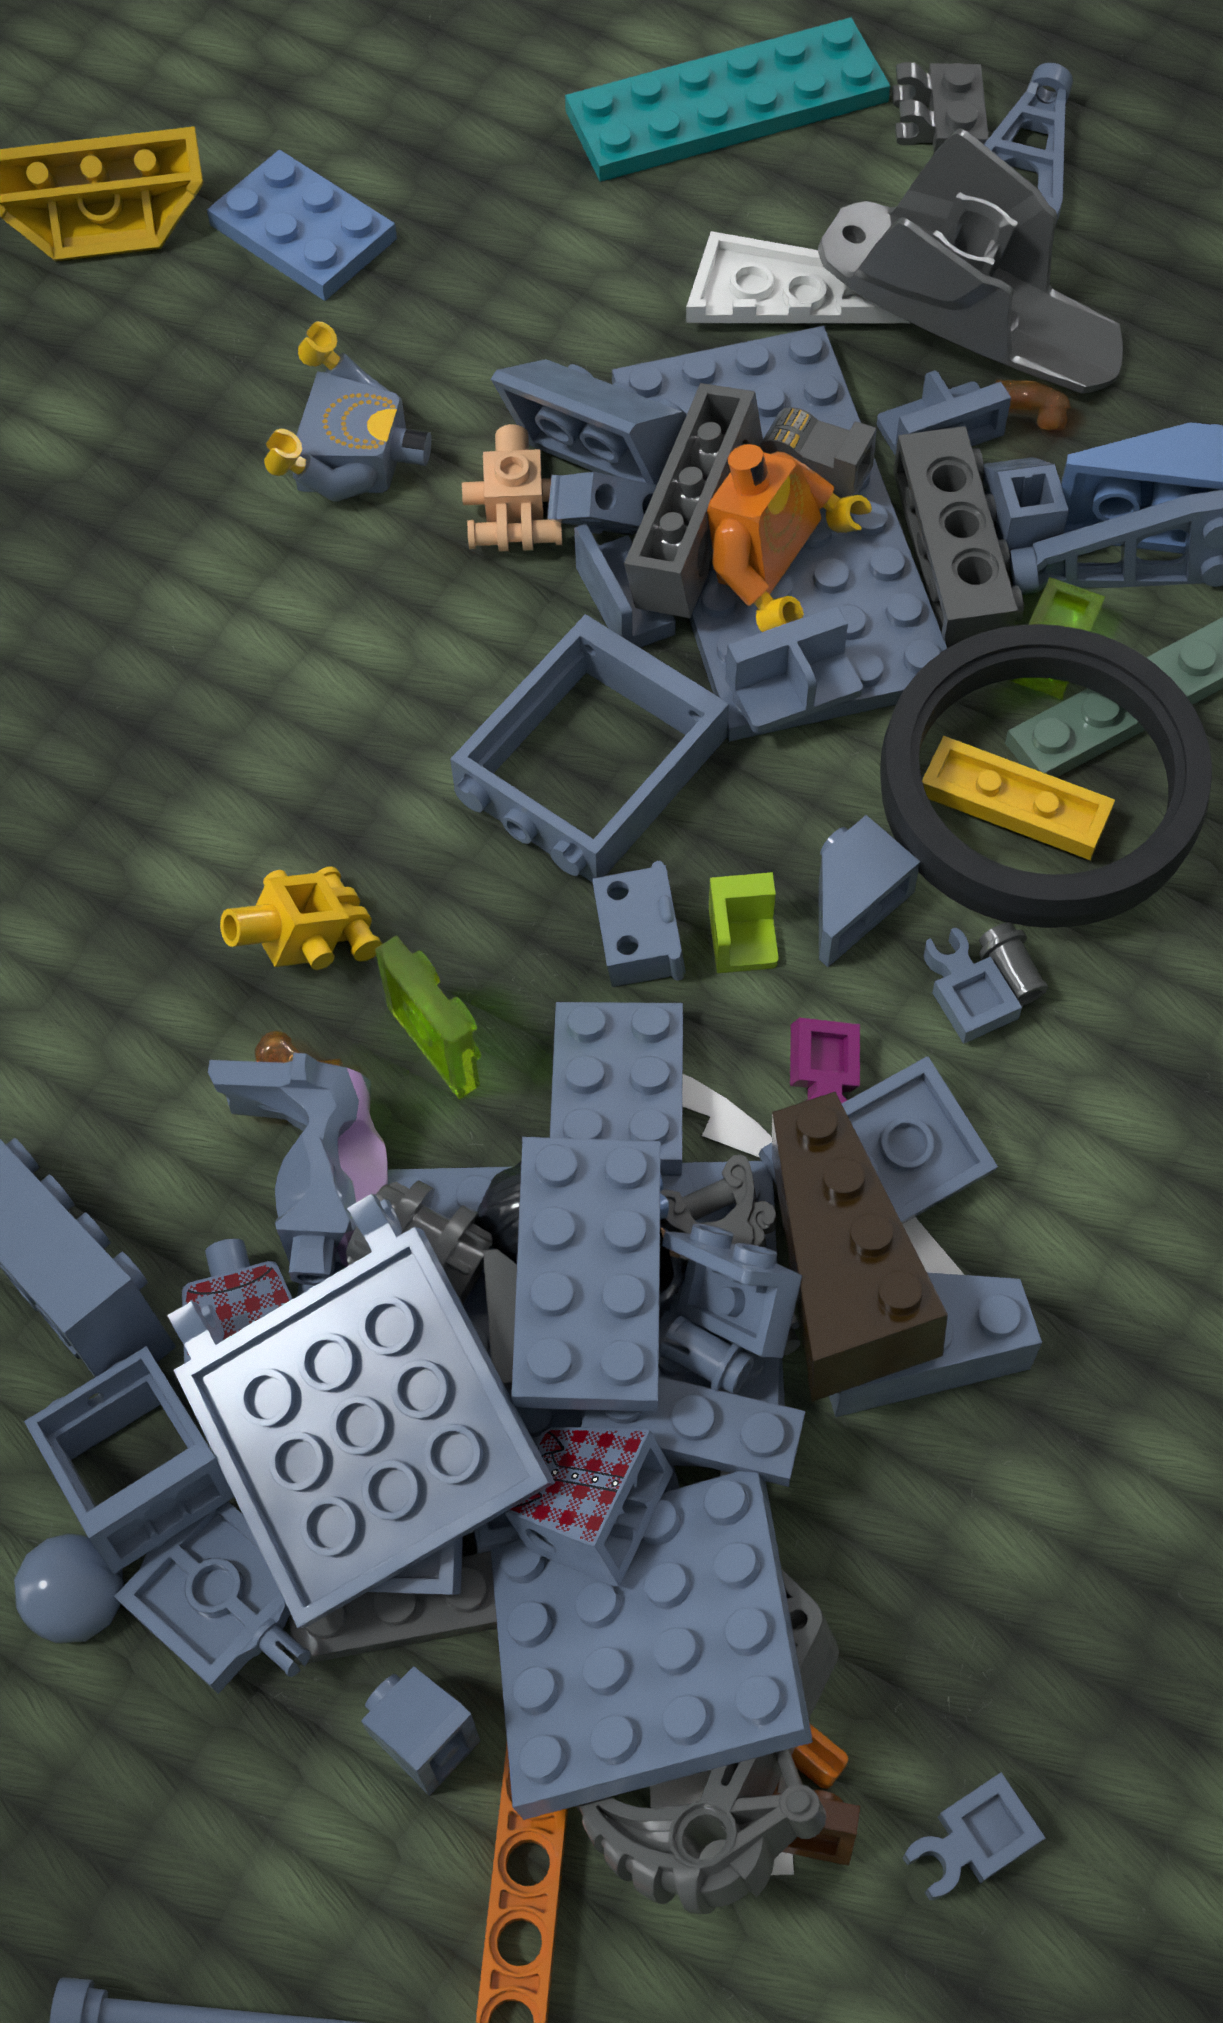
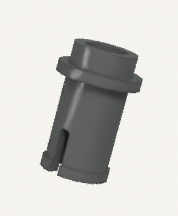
M1007 922L993 927L980 937L979 942L982 949L979 955L982 960L988 957L992 958L1021 1006H1024L1044 995L1049 987L1043 981L1024 945L1027 940L1025 932L1023 930H1016L1011 922Z

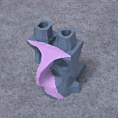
M294 1053L293 1061L287 1063L209 1060V1077L216 1091L226 1096L231 1114L285 1119L303 1131L283 1159L275 1186L276 1210L278 1214L275 1222L276 1230L290 1264L289 1275L291 1281L299 1283L297 1294L299 1296L349 1266L346 1250L357 1225L348 1207L370 1194L376 1195L383 1185H388V1161L385 1143L376 1131L369 1113L371 1081L357 1071L318 1062L305 1053Z

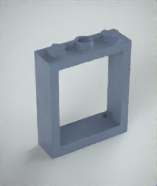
M585 614L450 758L454 791L461 802L475 812H482L484 810L501 821L504 828L516 840L525 844L532 842L549 853L553 861L566 873L573 876L581 874L592 882L593 878L607 875L727 738L729 703ZM586 673L685 735L594 839L493 774Z

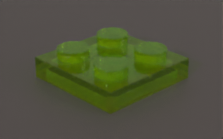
M397 935L377 947L375 951L388 1009L458 1099H461L480 1086L476 1061L481 1058V1053L473 1040L472 1032L477 1030L473 1016L458 997L448 1000L438 988L437 984L440 983L439 976L430 960L422 951L418 950L411 954Z

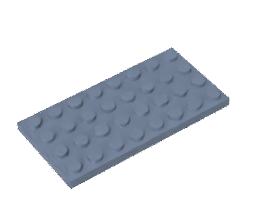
M824 326L612 369V385L614 382H622L633 388L639 395L656 402L660 399L669 400L678 405L686 415L700 383L755 391L763 439L778 413L784 408L789 407L803 409L811 413L819 421L847 430L851 429L855 421L860 422ZM875 458L873 467L857 494L868 499L872 511L862 515L850 512L852 520L859 524L862 530L846 533H837L831 530L826 521V509L822 507L819 510L822 519L770 594L773 599L784 596L796 598L803 608V617L839 606L848 623L845 654L863 684L862 695L761 733L753 732L725 680L727 644L761 633L756 622V611L758 608L754 604L747 606L728 585L718 583L712 564L689 621L713 694L729 703L727 734L729 742L896 705L904 689L914 676L930 660L947 649Z

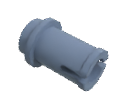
M679 1316L672 1323L665 1337L672 1339L671 1344L666 1341L662 1342L659 1351L661 1357L670 1359L712 1383L711 1389L716 1392L718 1390H726L731 1394H737L745 1384L754 1365V1357L745 1353V1348L735 1343L730 1345L690 1323L689 1319L683 1316Z

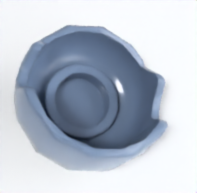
M67 1533L47 1538L26 1554L14 1578L16 1609L26 1626L45 1640L59 1644L87 1641L111 1625L120 1608L121 1603L114 1596L124 1587L123 1571L121 1569L113 1574L86 1535Z

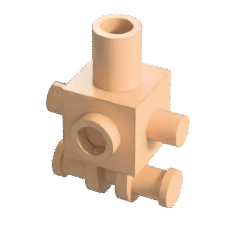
M514 424L502 426L495 433V451L483 452L484 481L462 482L463 505L485 504L486 522L475 523L474 520L467 521L469 549H476V546L498 545V551L503 552L509 551V543L522 542L523 551L533 550V544L556 543V545H562L561 523L544 520L543 502H549L551 478L542 479L540 449L529 450V433L524 427Z

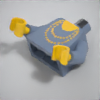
M317 321L313 323L307 331L308 338H304L298 346V355L300 360L308 366L316 367L323 363L327 369L325 372L317 371L297 435L286 429H277L266 442L267 448L270 451L264 459L265 467L269 473L276 476L285 475L291 470L293 478L296 480L298 491L317 492L331 501L337 502L363 493H383L390 488L397 462L427 465L431 452V433L407 429L402 398L374 380L344 352L337 355L333 351L337 344L335 331L324 322Z

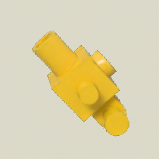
M325 867L316 873L287 876L284 870L273 871L264 878V888L255 906L229 908L224 910L221 915V934L228 946L236 947L261 943L274 967L309 963L314 970L326 968L334 960L333 950L339 941L348 940L352 947L351 953L357 961L369 960L382 949V942L369 929L372 923L369 913L364 907L359 906L360 898L355 890L351 887H344L341 882V874L336 867Z

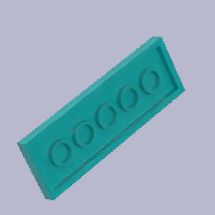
M850 17L565 95V111L599 181L602 182L889 102L890 84L853 19Z

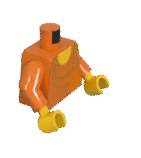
M746 444L735 448L730 453L728 464L731 472L710 500L707 514L713 548L712 564L718 583L728 585L747 606L754 604L758 608L756 611V622L759 630L764 632L801 619L804 615L803 608L796 598L784 596L773 599L770 594L822 519L819 510L822 507L826 509V521L831 530L837 533H846L862 530V527L852 520L850 512L856 515L871 513L872 507L868 499L862 495L839 498L833 493L834 485L793 456L785 452L764 453L759 446Z

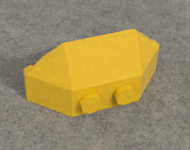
M195 127L0 149V218L55 262L161 249L203 185Z

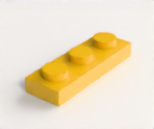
M943 736L922 779L924 790L930 800L1091 860L1115 803V799Z

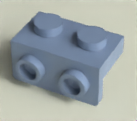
M693 1224L691 1234L665 1231L662 1246L689 1258L676 1314L761 1357L783 1358L802 1275L776 1264L777 1253L773 1250L747 1243L732 1244L734 1234L719 1227Z

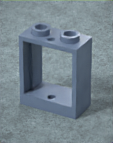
M147 1346L125 1360L115 1363L107 1371L68 1395L53 1401L48 1407L24 1421L85 1533L113 1574L234 1498L216 1457ZM99 1393L95 1398L89 1399L92 1395ZM161 1404L188 1449L96 1506L71 1460Z

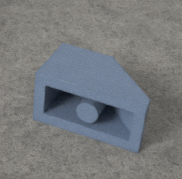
M867 815L849 830L846 827L836 830L826 840L820 852L822 859L819 875V960L827 967L915 892L920 861Z
M414 1666L402 1679L397 1674L389 1676L374 1690L366 1701L365 1707L370 1712L361 1720L366 1731L429 1796L481 1742L471 1713Z

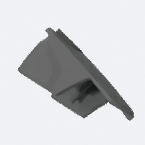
M964 129L955 130L938 148L896 207H887L869 201L843 206L821 238L817 250L823 267L872 303L933 334L980 355L1082 394L1098 391L1110 386L1119 376L1123 356V339L1120 324L1055 291L1050 286L1052 246L1057 212L1047 203L1038 188Z

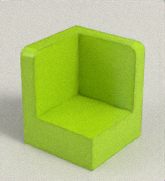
M773 872L710 878L709 916L717 973L763 970L777 967L779 956L773 920L776 895Z

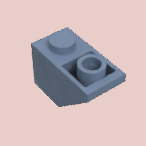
M1034 457L983 464V490L985 494H993L996 504L997 522L994 528L997 539L1004 538L1009 550L1032 547L1035 542L1063 534L1069 509L1055 464Z

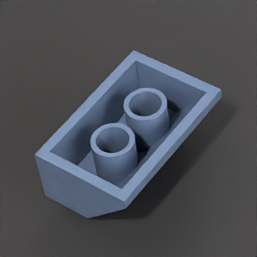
M544 359L498 369L491 378L515 423L528 431L530 446L597 473L640 482L658 484L686 418V413L669 400L660 399L656 402L639 395L633 388L622 382H614L613 385L594 378L587 370L574 364L565 367Z

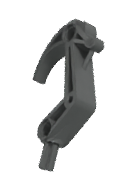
M721 1471L720 1476H724L731 1473ZM782 1570L809 1719L837 1663L839 1649L820 1607ZM795 1747L712 1769L700 1801L664 1808H641L624 1804L612 1797H607L576 1806L583 1815L582 1823L595 1849L604 1855L607 1865L623 1881H633L637 1892L658 1904H667L677 1894L684 1909L692 1914H711L716 1907L734 1903L749 1892L757 1898L770 1879L774 1859L797 1837L810 1839L819 1834L825 1826L827 1818L826 1811L814 1790L802 1785L792 1758ZM783 1775L787 1788L781 1795H773ZM726 1840L720 1853L709 1859H699L700 1854L707 1845L713 1841Z

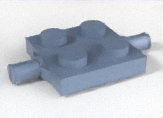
M229 1502L224 1503L149 1551L144 1558L140 1570L114 1596L123 1607L218 1694L250 1659L259 1655L262 1651L282 1668L289 1677L295 1676L301 1670L283 1652L284 1649L304 1667L310 1659V1651L303 1648L283 1630L291 1613L243 1514Z

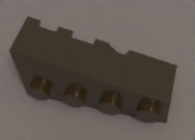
M836 1092L772 1112V1160L783 1227L787 1238L790 1270L802 1275L797 1296V1306L812 1402L942 1357L948 1314Z

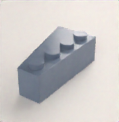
M13 1138L6 1145L0 1139V1268L32 1308L35 1311H39L70 1352L77 1359L79 1357L82 1359L94 1377H97L115 1363L125 1360L146 1346L157 1363L176 1346L139 1291L148 1284L144 1275L124 1252H120L112 1258L104 1250L111 1242L86 1212L77 1219L68 1212L74 1206V1203L50 1174L41 1181L35 1177L33 1173L39 1169V1166L16 1138Z

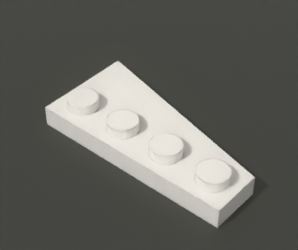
M713 231L710 232L686 307V323H910L872 303L838 280L823 267L818 250Z

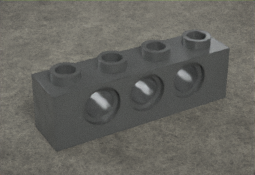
M700 383L624 562L635 608L691 618L712 566L713 548L707 514L709 502L731 472L728 464L730 453L741 445L753 444L760 446L763 440L755 391Z
M966 426L898 435L893 473L922 583L947 648L979 633L1015 626V621H1020L1023 618L1022 594L1018 585L1011 586L1007 574L1010 569L1008 545L1004 538L997 539L994 528L997 522L995 499L992 493H984L982 486L984 478L982 454L979 448L972 449Z

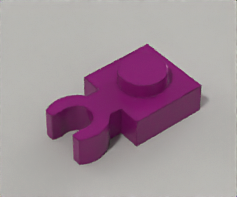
M801 1017L791 1024L790 1086L808 1088V1098L805 1101L836 1092L840 1102L844 1103L847 1099L842 1095V1092L851 1093L860 1086V1024Z

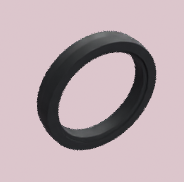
M1045 624L1016 625L979 633L956 643L930 660L910 681L895 706L884 736L880 762L882 802L887 822L895 840L920 861L918 872L931 885L950 899L970 910L1006 923L1011 922L1012 924L1042 928L1074 927L1106 920L1134 908L1160 890L1176 873L1193 848L1202 830L1210 797L1212 760L1203 725L1193 705L1178 685L1155 663L1142 654L1118 641L1083 629ZM1019 678H1046L1084 686L1113 700L1128 711L1143 726L1155 743L1162 757L1168 781L1166 814L1155 832L1142 845L1120 860L1104 867L1073 874H1040L1002 865L984 857L960 841L945 826L931 806L923 787L919 766V751L930 728L939 716L960 698L977 689L997 682Z

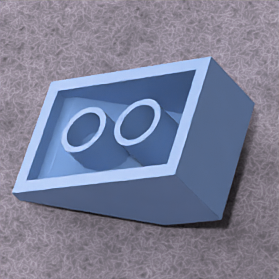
M1190 422L1068 454L1061 481V487L1069 509L1063 534L1186 495L1223 490V425ZM1174 529L1147 537L1137 545V548L1184 554L1186 531Z

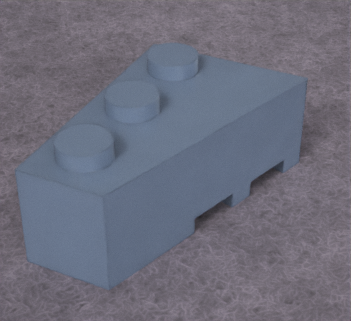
M927 1272L948 1314L943 1356L829 1396L835 1417L1031 1369L1042 1341L1021 1280Z

